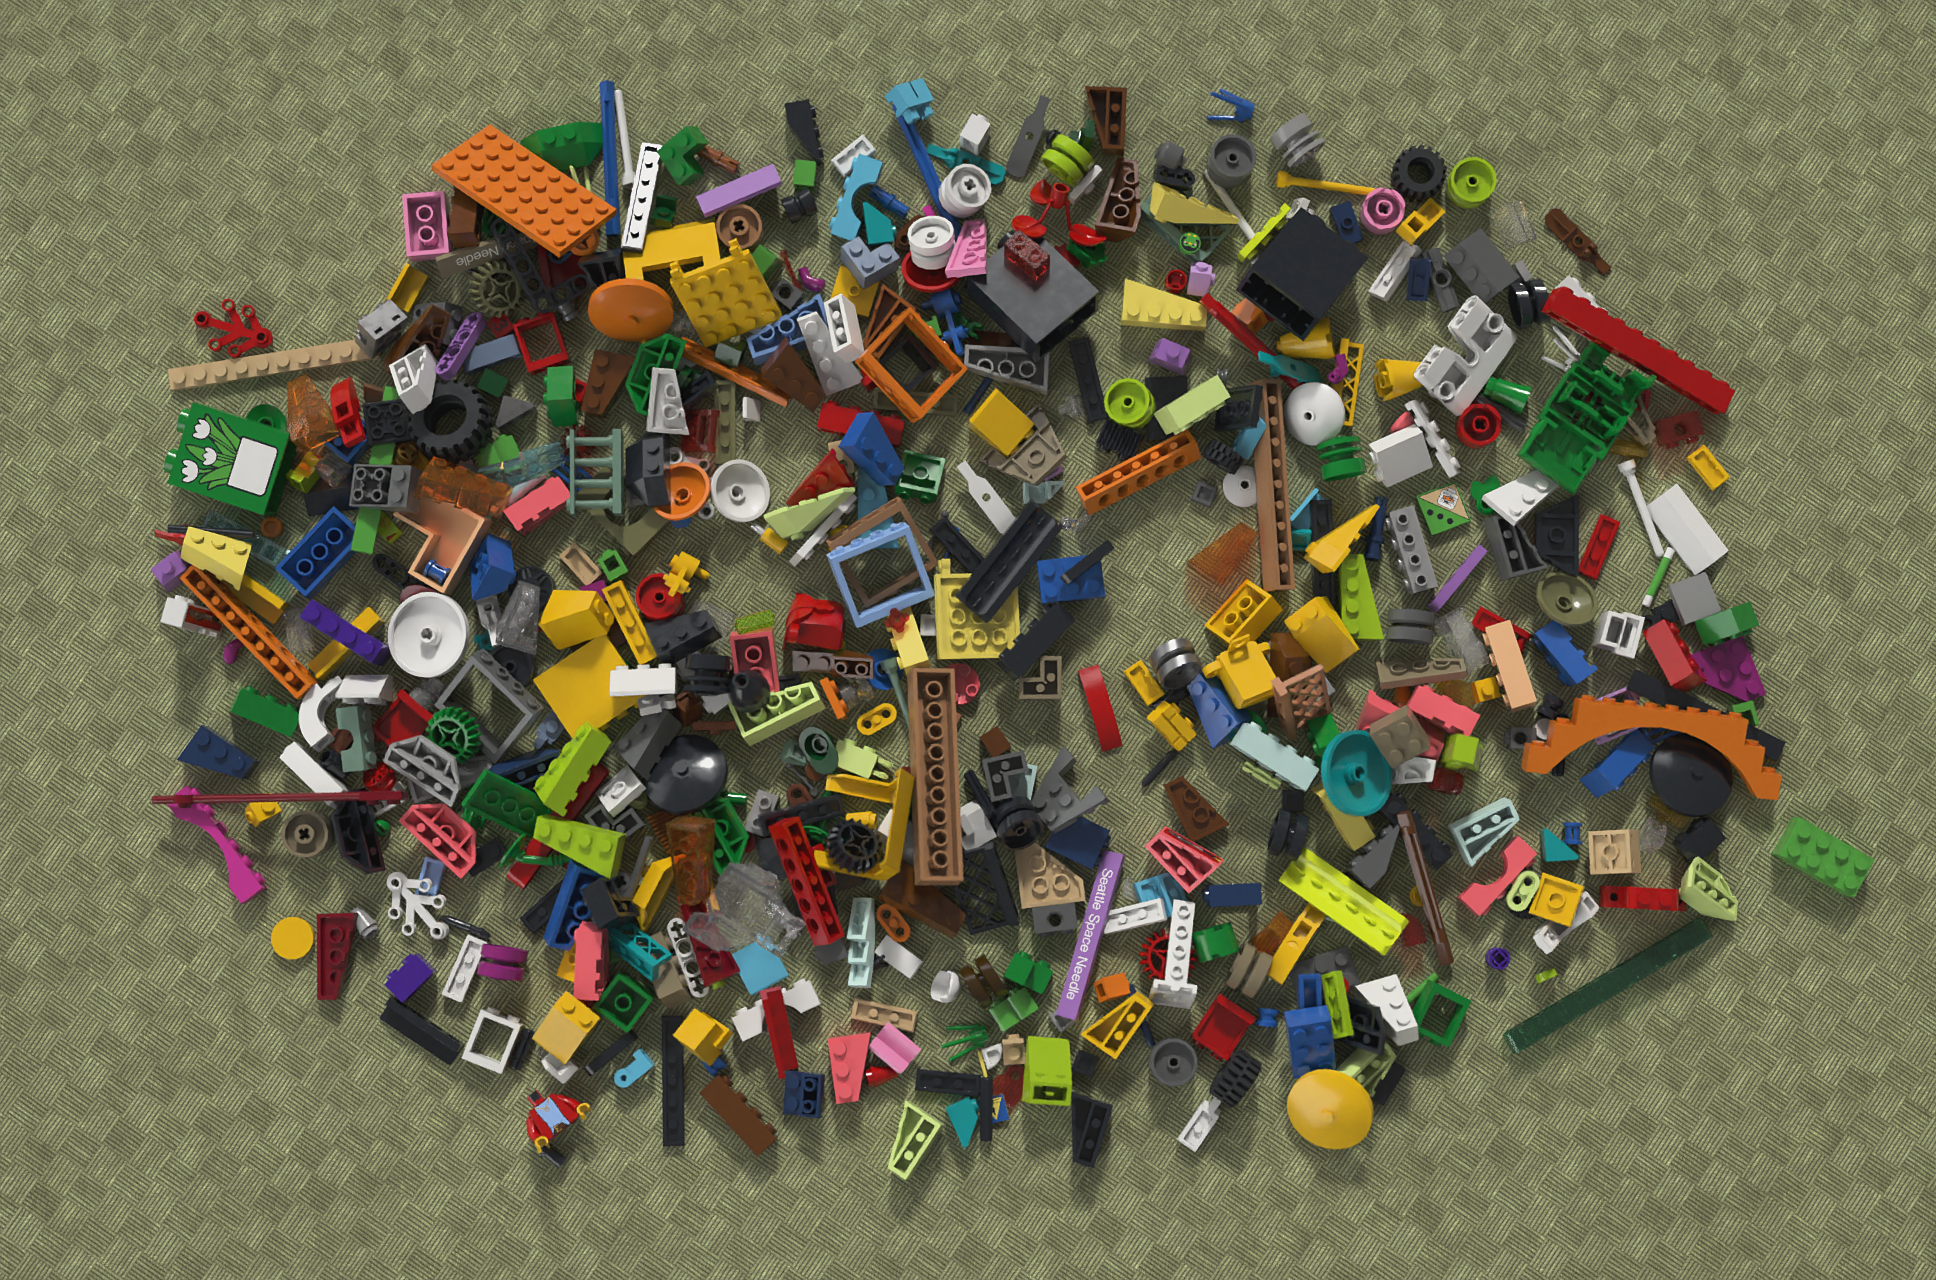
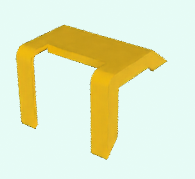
M715 218L671 226V229L663 227L647 230L642 254L623 251L626 278L644 280L643 272L669 268L670 264L678 261L679 265L703 261L705 266L721 260Z
M903 768L894 773L897 778L890 783L847 774L827 775L825 790L893 804L883 862L876 864L873 869L868 870L864 874L860 871L856 875L853 870L850 873H847L846 868L840 870L838 863L833 864L834 858H828L829 852L815 850L814 857L819 869L885 881L897 874L900 870L915 777Z

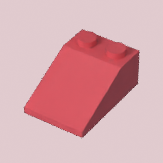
M774 627L731 632L729 638L734 674L744 670L759 672L767 679L770 685V692H779L780 683Z

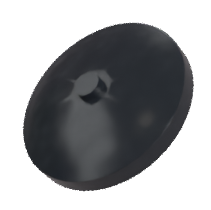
M1687 733L1676 734L1663 741L1655 749L1651 757L1649 777L1652 788L1660 801L1675 813L1687 817H1702L1718 810L1728 800L1733 786L1731 765L1721 752L1707 742Z
M681 735L674 737L669 746L665 745L659 755L661 760L658 764L655 763L649 772L651 775L649 780L647 781L643 777L645 791L656 807L670 814L688 815L705 809L720 796L727 782L728 765L720 748L710 739L699 735Z

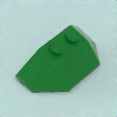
M574 122L537 130L520 140V143L560 172L569 171L570 166H573L574 169L590 166L603 148L602 123Z
M666 333L640 344L625 384L637 413L648 416L653 367L674 369L676 372L687 343L686 340Z
M718 797L705 809L686 815L720 877L740 867L750 836L729 799Z

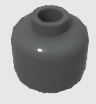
M1171 141L1161 142L1154 155L1158 166H1166L1173 170L1177 167L1182 168L1186 161V157L1183 156L1184 148Z

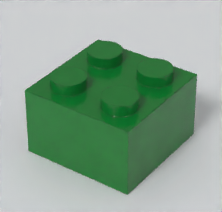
M621 969L593 1008L628 1033L656 994Z

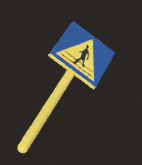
M978 1051L983 1076L988 1077L982 1052ZM1004 1095L993 1096V1123L1009 1120Z

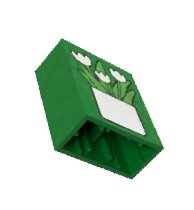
M193 402L191 409L184 408L177 421V432L183 433L178 450L172 448L164 462V472L170 474L167 484L261 515L276 516L288 480L286 474L292 467L301 436L206 404Z

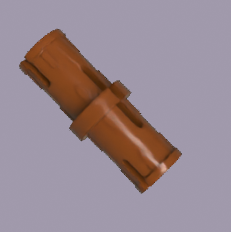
M707 145L697 153L698 156L712 162L713 166H719L732 174L736 173L740 162L724 155V152H718Z

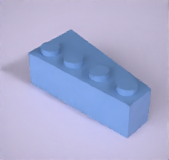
M820 293L806 304L803 303L790 314L779 318V321L768 325L746 339L755 366L766 363L785 337L790 341L796 352L807 349L797 318L817 311L829 328Z

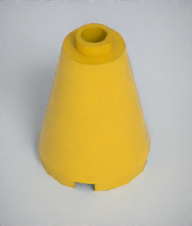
M1329 317L1322 318L1304 341L1291 332L1280 336V341H1277L1278 353L1291 358H1335V346Z
M1393 359L1377 360L1374 365V369H1377V375H1374V384L1378 396L1384 397L1383 401H1389L1423 387L1414 377V373L1421 362Z

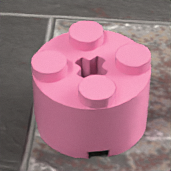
M1377 188L1368 194L1360 209V219L1363 226L1374 235L1392 232L1403 219L1405 202L1402 196L1393 189ZM1379 209H1380L1381 211L1385 209V210H1386V213H1385V214H1384V213H1380V212H1379Z

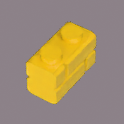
M1162 701L1147 716V720L1174 749L1180 751L1187 745V742H1190L1197 733L1192 729L1195 725L1187 717L1183 719L1180 716L1181 710L1175 703L1169 704L1166 701Z

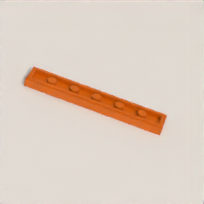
M686 337L681 338L687 341L682 357L784 407L793 398L761 374L741 364L736 369L714 359V351Z

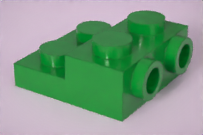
M904 450L901 462L904 470L896 482L895 494H898L901 499L905 500L911 497L917 498L923 504L936 502L946 459Z

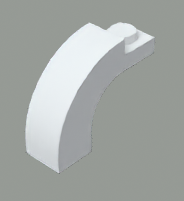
M339 676L328 680L323 688L317 683L313 685L305 695L300 706L299 725L301 732L310 746L318 753L335 740L325 725L324 717L328 706L337 699L336 693L343 681Z
M1585 891L1571 928L1546 920L1534 932L1533 939L1537 946L1545 954L1553 951L1568 933L1593 917L1600 907Z

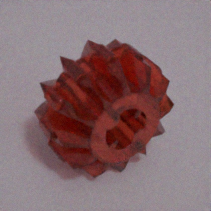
M576 424L572 425V429L577 432V438L595 437L590 436L592 434L591 429L585 431L584 425H581L579 430ZM566 428L565 432L568 434L567 436H570V430ZM561 435L560 438L566 441V436ZM566 442L561 443L560 447L566 448L563 453L566 456L569 455L570 448H567ZM578 446V457L584 458L583 453L591 456L588 449H595L596 446Z
M1435 768L1433 782H1428L1427 787L1437 793L1456 796L1461 794L1464 786V776L1453 770Z

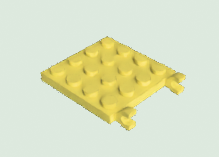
M950 559L938 560L937 564L940 574L934 575L937 660L999 658L998 655L1006 647L1010 649L1014 645L1012 641L1020 634L1018 586L988 623H985L955 597V594L972 573L950 574Z

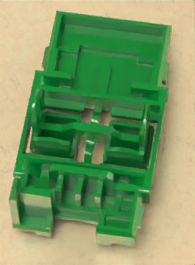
M1592 341L1584 348L1579 356L1580 359L1570 364L1571 368L1567 369L1541 409L1542 413L1537 415L1538 423L1534 425L1530 431L1531 435L1528 436L1516 455L1571 494L1577 492L1586 476L1595 467V462H1600L1604 459L1627 423V416L1631 417L1638 406L1635 400L1640 397L1645 389L1650 388L1657 378L1654 374L1644 377L1636 370L1632 371L1630 369H1626L1622 377H1620L1616 372L1603 365L1605 359L1611 353ZM1591 391L1594 393V395L1592 396L1590 403L1587 405L1586 403H1583V401L1585 399V396L1588 395ZM1597 397H1600L1602 399L1600 404L1603 406L1591 408L1595 404ZM1580 410L1583 412L1579 420L1572 424L1570 418L1575 415L1576 411ZM1586 415H1587L1588 418H1587V420L1585 421L1584 425L1582 426V430H1581V429L1578 428V427H1579L1580 424L1584 421V419H1585V417H1586ZM1610 436H1612L1608 443L1605 444L1604 442L1607 441Z

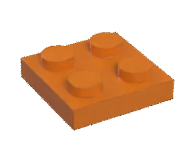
M828 677L820 680L838 720L843 721L847 719L846 713L850 711L843 699L840 700L837 695L841 692L834 680L830 681Z

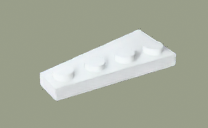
M817 311L797 318L826 396L861 383L860 380L863 377L852 362L847 364L834 353L829 328Z
M1412 400L1406 403L1405 407L1407 410L1412 409L1415 413L1414 421L1417 426L1422 430L1425 429V439L1432 448L1436 447L1438 450L1435 452V455L1449 478L1460 474L1459 468L1461 466L1456 457L1452 458L1448 451L1450 446L1445 438L1442 439L1438 433L1440 428L1435 420L1430 419L1428 415L1430 410L1426 403L1420 400Z
M854 494L834 510L789 560L794 567L803 558L808 560L815 552L813 549L816 543L821 545L829 536L826 532L830 528L835 529L842 522L840 517L843 513L848 515L856 506L853 502L857 499Z

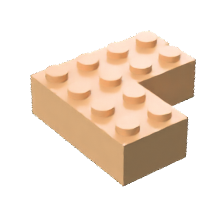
M422 482L419 513L395 512L393 514L428 535L408 573L441 593L452 595L492 521L425 482ZM431 559L436 560L437 564L445 568L452 569L444 585L439 584V581L430 576L426 577L423 575L424 569Z

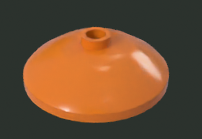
M681 462L670 465L671 505L654 507L653 509L659 516L674 521L687 519L695 515L704 507L710 496L711 483L708 475L700 466L693 463Z

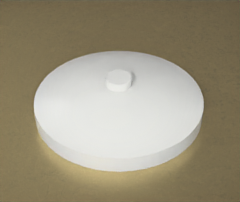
M423 592L406 599L394 612L388 628V645L395 662L404 671L424 678L442 676L454 669L464 657L469 644V623L463 609L450 597L434 592Z

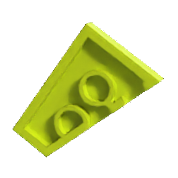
M1286 203L1280 207L1276 217H1271L1261 233H1256L1243 247L1237 256L1239 260L1244 262L1247 258L1249 260L1253 259L1259 252L1257 248L1261 244L1265 246L1273 238L1271 234L1276 229L1280 231L1286 225L1287 221L1285 219L1291 210Z

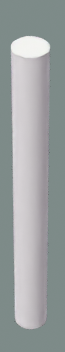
M1206 169L1203 174L1229 212L1239 219L1238 225L1250 241L1256 234L1225 189L1216 185L1209 178Z

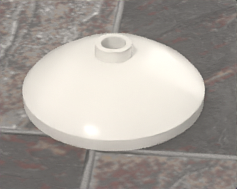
M1319 382L1302 384L1289 394L1284 405V421L1288 431L1295 439L1304 444L1316 446L1328 439L1335 438L1344 425L1345 408L1342 399L1334 389L1326 384ZM1308 412L1312 415L1311 419L1307 418Z
M736 459L722 464L715 471L711 480V497L718 511L726 518L735 522H749L761 516L766 510L770 499V488L766 476L755 464L746 460ZM732 491H735L736 497L733 496Z

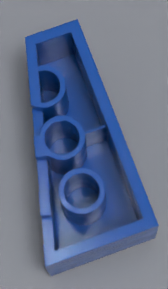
M570 859L543 936L549 947L569 951L575 942V930L579 928L583 921L586 922L592 916L588 906L583 901L581 889L599 878H607L574 859Z

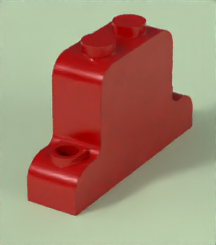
M1599 886V907L1684 912L1687 909V903L1680 899V904H1678L1680 897L1679 889ZM1612 893H1615L1617 895L1615 901H1612L1610 899V895Z

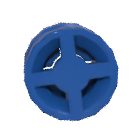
M1258 1007L1259 1019L1256 1020V1025L1277 1027L1276 1016L1279 1015V1010Z
M720 1055L711 1066L701 1061L713 1077H716L721 1069L728 1067Z

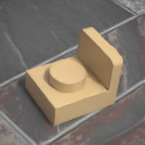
M1006 1034V1038L1002 1039L1004 1065L1025 1064L1024 1038L1019 1037V1034Z

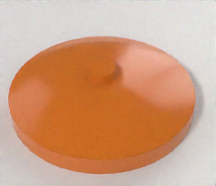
M632 278L612 280L599 286L589 299L588 315L591 323L598 331L616 340L626 342L651 340L666 332L673 321L674 306L670 296L662 288L648 281Z

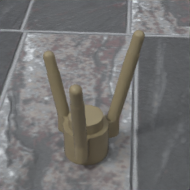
M1639 397L1637 401L1647 426L1645 424L1637 426L1627 416V422L1634 431L1626 424L1623 429L1632 435L1637 442L1639 441L1642 446H1645L1655 439L1656 434L1653 431L1656 427L1652 424L1641 397Z

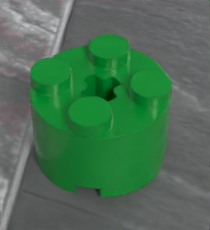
M1231 921L1192 933L1191 939L1199 963L1239 951V945Z

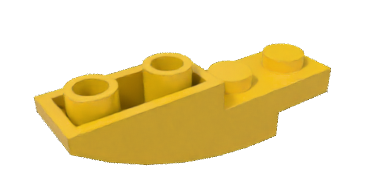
M1308 903L1275 953L1266 974L1268 977L1283 985L1326 918L1324 913Z

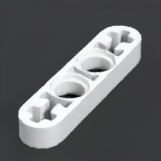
M674 918L668 923L667 929L692 995L699 998L704 997L709 993L710 986L704 988V993L702 994L694 990L697 983L696 980L691 982L690 977H696L701 973L699 968L695 974H690L687 971V964L691 961L697 963L685 921L681 918ZM676 921L678 924L683 925V928L680 929L681 934L684 935L686 933L688 937L682 938L677 942L675 937H679L678 932L672 931ZM683 941L691 945V950L687 954H683L679 950V945ZM698 978L700 984H704L702 978Z

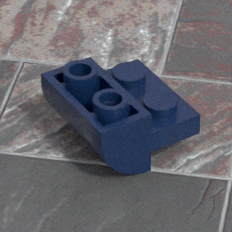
M786 1070L783 1114L822 1118L825 1074Z

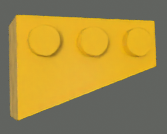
M1137 991L1084 1030L1080 1035L1116 1060L1155 1003Z

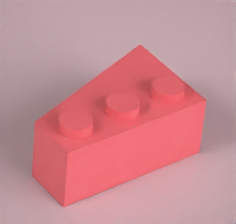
M558 476L556 478H549L543 483V486L534 489L524 498L503 510L516 530L523 536H526L566 507V501L570 499V491Z
M583 921L574 933L576 952L573 996L576 999L599 1001L610 982L608 928L598 929L593 922Z

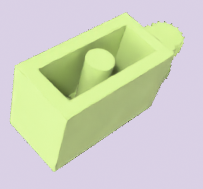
M844 738V741L838 740L836 745L839 757L837 767L866 779H870L871 775L885 780L888 779L889 776L886 773L874 770L876 762L888 768H892L894 763L879 758L875 754L876 750L865 745L863 749L855 746V741Z

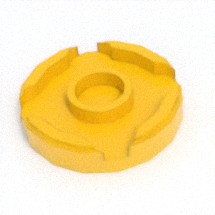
M287 917L280 920L274 926L271 933V944L274 951L286 959H299L306 956L315 943V933L312 926L300 917Z

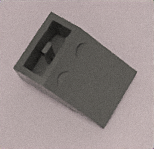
M355 464L349 506L400 513H419L424 471L407 465Z
M1386 825L1379 831L1378 835L1380 837L1377 840L1369 841L1362 848L1364 852L1361 855H1355L1347 863L1349 867L1346 871L1363 888H1371L1386 873L1400 829L1399 825Z

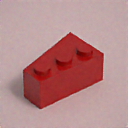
M1663 619L1642 632L1671 686L1687 693L1708 681L1689 652V647L1678 635L1680 631L1674 622L1670 623Z

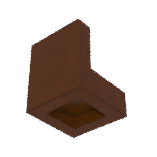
M684 691L675 697L676 707L672 708L673 715L686 728L703 717L702 701L695 694Z
M998 726L980 737V740L992 757L999 756L1011 748V745Z

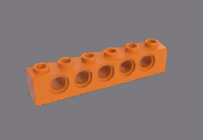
M1186 429L1076 486L1082 505L1090 516L1201 459L1198 444L1189 430Z

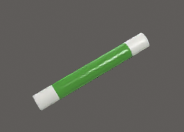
M1667 547L1642 602L1643 606L1650 607L1675 553L1674 549Z

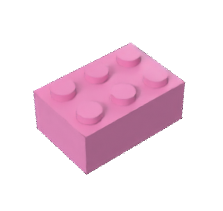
M445 191L402 194L406 252L411 262L436 260L435 257L452 252L453 244L447 237V227H450L449 196Z

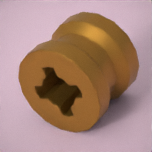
M402 443L393 455L395 465L412 466L418 457V450L411 443Z

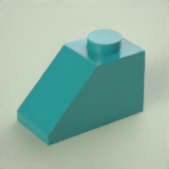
M863 202L862 209L868 247L882 246L887 242L890 245L893 244V238H897L896 226H892L891 220L868 202Z
M969 1096L945 1108L963 1148L969 1144L978 1119L977 1112L980 1111L976 1100H971Z

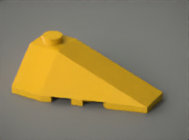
M1377 504L1369 506L1316 542H1311L1305 550L1307 554L1304 556V559L1322 574L1335 572L1351 551L1348 546H1351L1361 536L1358 531L1360 529L1363 530L1369 524L1380 506Z

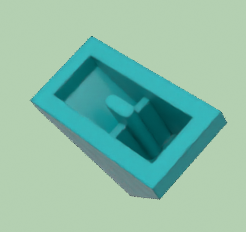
M1543 828L1540 831L1542 862L1577 860L1579 858L1573 850L1549 829Z

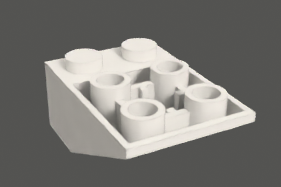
M346 675L336 693V698L342 699V703L352 704V706L365 705V703L384 706L386 702H393V676Z

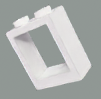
M495 1008L481 1009L462 1059L500 1074L505 1073L524 1024L519 1022L520 1018L509 1014L507 1017L500 1015V1011ZM485 1018L514 1028L501 1061L473 1051Z

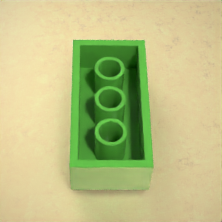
M1800 817L1791 818L1771 854L1845 897H1855L1875 861L1873 858Z

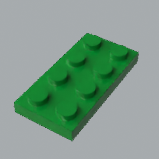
M484 769L461 803L464 808L520 835L526 833L527 838L531 840L534 836L537 817L544 814L550 815L553 811L543 804L538 794L487 769Z

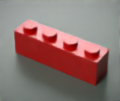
M828 401L827 404L822 403L817 429L818 431L845 436L857 413L867 412L860 411L861 408L851 405L848 408L840 407V403ZM869 410V412H874L891 445L895 448H900L905 428V421L901 420L902 417L892 414L889 417L881 416V412Z

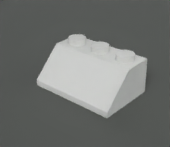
M658 664L659 668L650 669V665H637V669L629 670L628 666H615L616 670L610 671V696L678 693L676 668H671V664Z

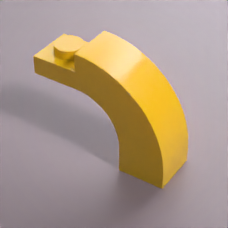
M1429 198L1398 227L1396 233L1412 246L1446 211L1432 198Z

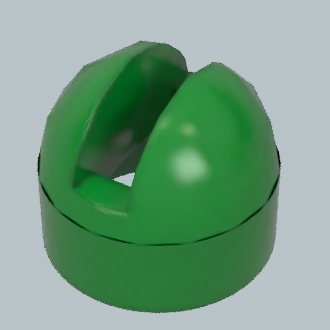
M377 820L375 822V826L379 824L386 830L382 833L376 827L379 837L387 836L390 833L391 826L388 821Z

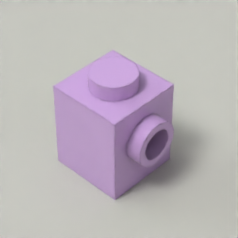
M1191 262L1187 284L1188 295L1203 297L1209 292V286H1214L1215 274L1212 273V265L1204 262Z

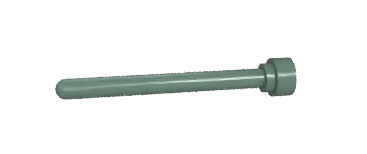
M892 657L879 663L882 671L885 670V673H888L909 729L908 702L896 672L898 670L897 659Z

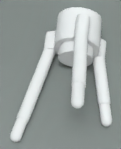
M1553 326V330L1566 344L1565 346L1557 338L1553 339L1569 356L1565 361L1567 366L1545 356H1542L1541 359L1566 372L1567 369L1571 368L1570 364L1573 361L1580 359V353L1557 326Z

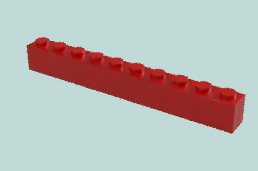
M1562 286L1552 290L1541 312L1598 344L1647 375L1651 376L1654 374L1657 376V381L1714 415L1725 413L1735 393V390L1731 389L1727 382L1716 380L1712 377V373L1696 368L1695 363L1687 359H1681L1678 357V353L1671 349L1666 350L1661 347V343L1657 340L1644 337L1642 331L1626 326L1625 321L1609 316L1608 311L1600 307H1594L1591 305V301L1584 297L1574 295L1573 290Z

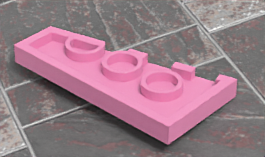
M984 219L964 221L945 269L947 278L987 274V225Z

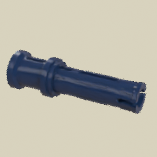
M1375 497L1374 505L1377 504L1380 507L1372 518L1370 533L1365 538L1367 545L1365 554H1363L1364 560L1381 561L1380 550L1381 545L1384 544L1382 532L1388 498L1383 497L1381 500V497Z

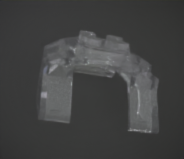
M730 862L718 878L719 883L706 900L708 913L694 912L682 928V931L717 952L720 950L730 951L743 944L757 942L765 950L782 958L789 943L798 931L805 927V921L793 916L783 906L784 901L778 877L770 871L766 872L752 862L748 864ZM787 924L792 925L780 943L775 945L774 941Z

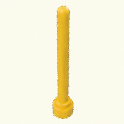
M1280 170L1278 171L1276 187L1279 188L1295 185L1366 196L1375 190V188L1292 177L1287 171Z

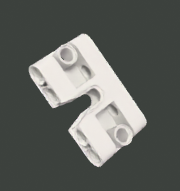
M1476 295L1471 296L1465 301L1447 326L1457 343L1466 351V358L1463 359L1459 354L1446 347L1440 348L1434 345L1414 373V377L1428 390L1429 395L1437 398L1455 416L1461 415L1469 407L1517 340V335L1504 323L1503 317L1500 314L1493 313Z

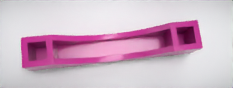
M185 786L175 795L202 794L196 787ZM167 804L178 819L200 826L217 841L227 861L229 888L241 904H247L267 889V886L264 884L266 880L260 872H255L252 868L253 862L247 855L243 856L239 850L241 846L234 838L231 839L226 833L228 831L227 827L223 822L216 820L214 817L216 813L209 804H191V808H178V804Z

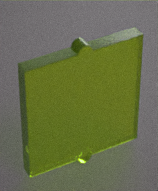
M772 609L736 618L734 626L738 631V635L775 625V615L772 613Z

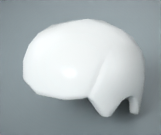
M939 971L931 985L930 993L932 999L942 1003L952 1002L959 995L961 980L952 971Z

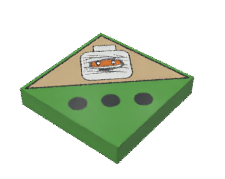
M1456 481L1415 497L1430 536L1471 521Z

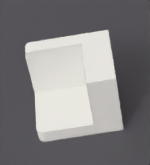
M550 1053L541 1061L544 1068L563 1084L579 1069L572 1058L564 1065Z

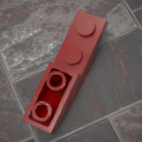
M349 377L333 385L330 393L334 422L339 427L343 443L347 448L367 439L359 414L362 410L354 382Z

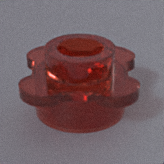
M892 608L890 616L885 620L884 624L887 628L891 627L897 633H901L904 631L905 623L909 621V615L899 612L897 608Z

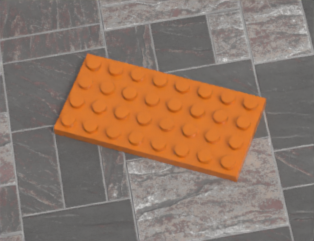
M488 125L432 164V171L500 218H503V220L559 258L616 216V208L492 125Z

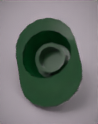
M817 727L804 729L799 737V746L803 754L818 773H832L839 762L838 752L832 735Z

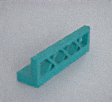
M631 921L620 928H608V942L611 950L652 982L659 978V967L672 959V953ZM621 930L632 931L634 935H624ZM636 942H646L649 946H638ZM650 953H659L662 957L656 960Z

